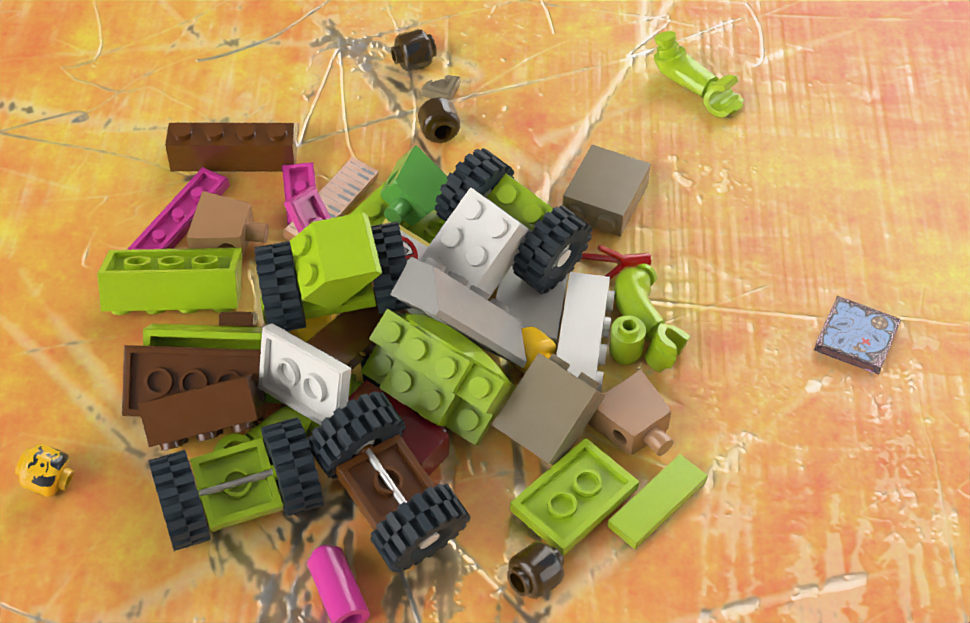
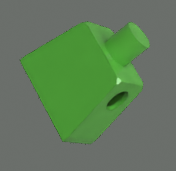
M417 145L397 161L380 192L381 198L389 204L384 211V215L391 223L398 221L400 224L404 219L409 225L414 226L435 209V205L438 204L436 198L442 193L440 188L442 184H446L448 181L447 175Z

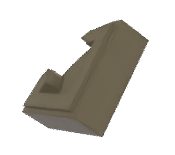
M446 75L445 79L434 82L430 80L422 86L421 96L431 99L441 97L451 101L460 86V77Z

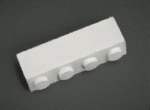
M570 272L556 356L570 364L567 371L577 378L583 372L600 383L596 390L601 393L604 372L597 371L598 364L605 365L607 344H601L602 337L609 338L611 317H605L606 310L612 311L615 291L608 290L610 277Z

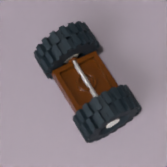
M376 391L372 392L369 396L366 393L361 395L357 401L354 399L347 402V406L342 409L339 407L333 411L334 415L330 418L326 417L321 421L322 426L316 427L312 431L313 435L308 438L311 453L327 477L332 479L338 478L373 529L372 537H370L371 542L392 572H400L402 569L405 571L410 569L413 564L415 566L420 564L426 557L430 558L435 554V551L440 548L443 549L448 545V541L455 539L459 535L458 532L463 530L467 526L466 523L470 521L469 513L450 486L446 483L435 486L401 438L402 431L406 427L405 423L384 393L380 392L378 394Z

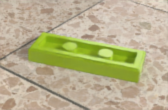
M679 454L608 520L607 527L633 549H636L706 483L708 475Z

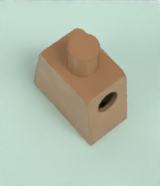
M202 191L186 237L188 248L242 247V257H244L249 241L267 242L269 226L267 223L254 222L252 207L248 202Z
M639 370L604 393V399L588 422L592 428L627 454H635L648 445L658 456H662L674 443L666 434V431L669 429L671 410L642 370Z

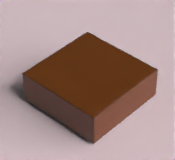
M221 312L219 314V326L258 325V313Z

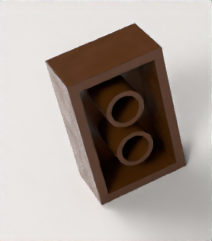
M255 373L138 404L148 446L160 445L161 451L183 446V444L189 442L188 437L196 436L197 442L218 437V435L224 433L223 428L231 427L233 433L254 428L255 425H258V419L265 415Z

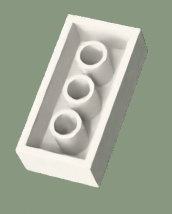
M470 187L419 260L425 262L426 258L430 257L446 266L445 274L448 275L449 271L454 272L468 280L467 288L474 285L491 296L514 264V257L520 252L518 250L520 244L524 243L527 239L525 236L529 231H532ZM414 308L406 309L411 314L424 315Z

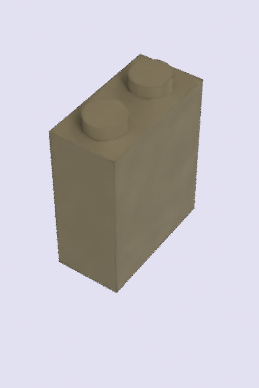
M591 145L563 195L562 206L591 225V227L621 237L648 186L651 164Z
M538 353L492 426L547 463L554 465L571 450L605 395L596 390L600 383L581 372L577 378L568 372L570 364L560 357L552 354L548 359Z

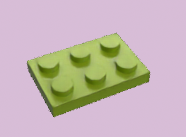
M585 438L510 502V511L564 556L637 491L639 481Z

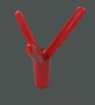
M599 245L597 249L606 255L581 254L583 256L582 259L617 263V266L605 275L610 277V280L625 267H637L642 263L651 265L650 253L623 255L603 245Z

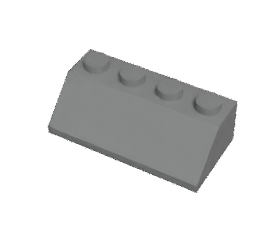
M410 257L390 295L422 314L448 325L478 347L524 368L527 361L520 320L508 313L510 310L508 305L492 298L491 302L488 301L489 293L474 285L467 288V279L449 271L448 275L445 274L446 266L430 257H427L425 262Z

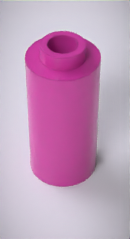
M322 545L316 548L308 559L307 566L331 623H365L370 613L342 548L332 545Z

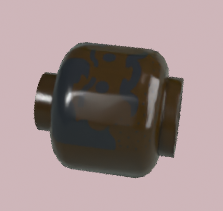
M421 29L397 35L394 46L390 49L393 62L400 64L402 69L407 72L428 67L432 63L433 57L437 54L433 37Z
M441 97L432 98L420 107L418 122L426 139L434 143H444L453 139L458 134L460 118L454 104L450 100Z
M533 542L510 558L509 571L507 572L509 584L520 596L538 599L563 581V557L555 547H550L543 542Z

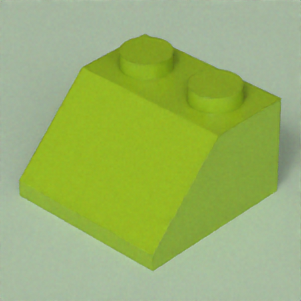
M361 212L312 222L290 240L303 301L336 310L382 274L368 214Z

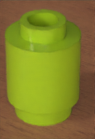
M622 316L617 318L612 324L609 351L613 359L620 364H633L642 356L646 327L639 318Z

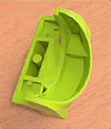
M390 309L385 311L369 338L377 345L361 370V373L380 384V389L436 425L449 428L479 446L495 417L499 415L516 388V385L509 381L499 366L482 349L461 333L431 317L420 314H401Z

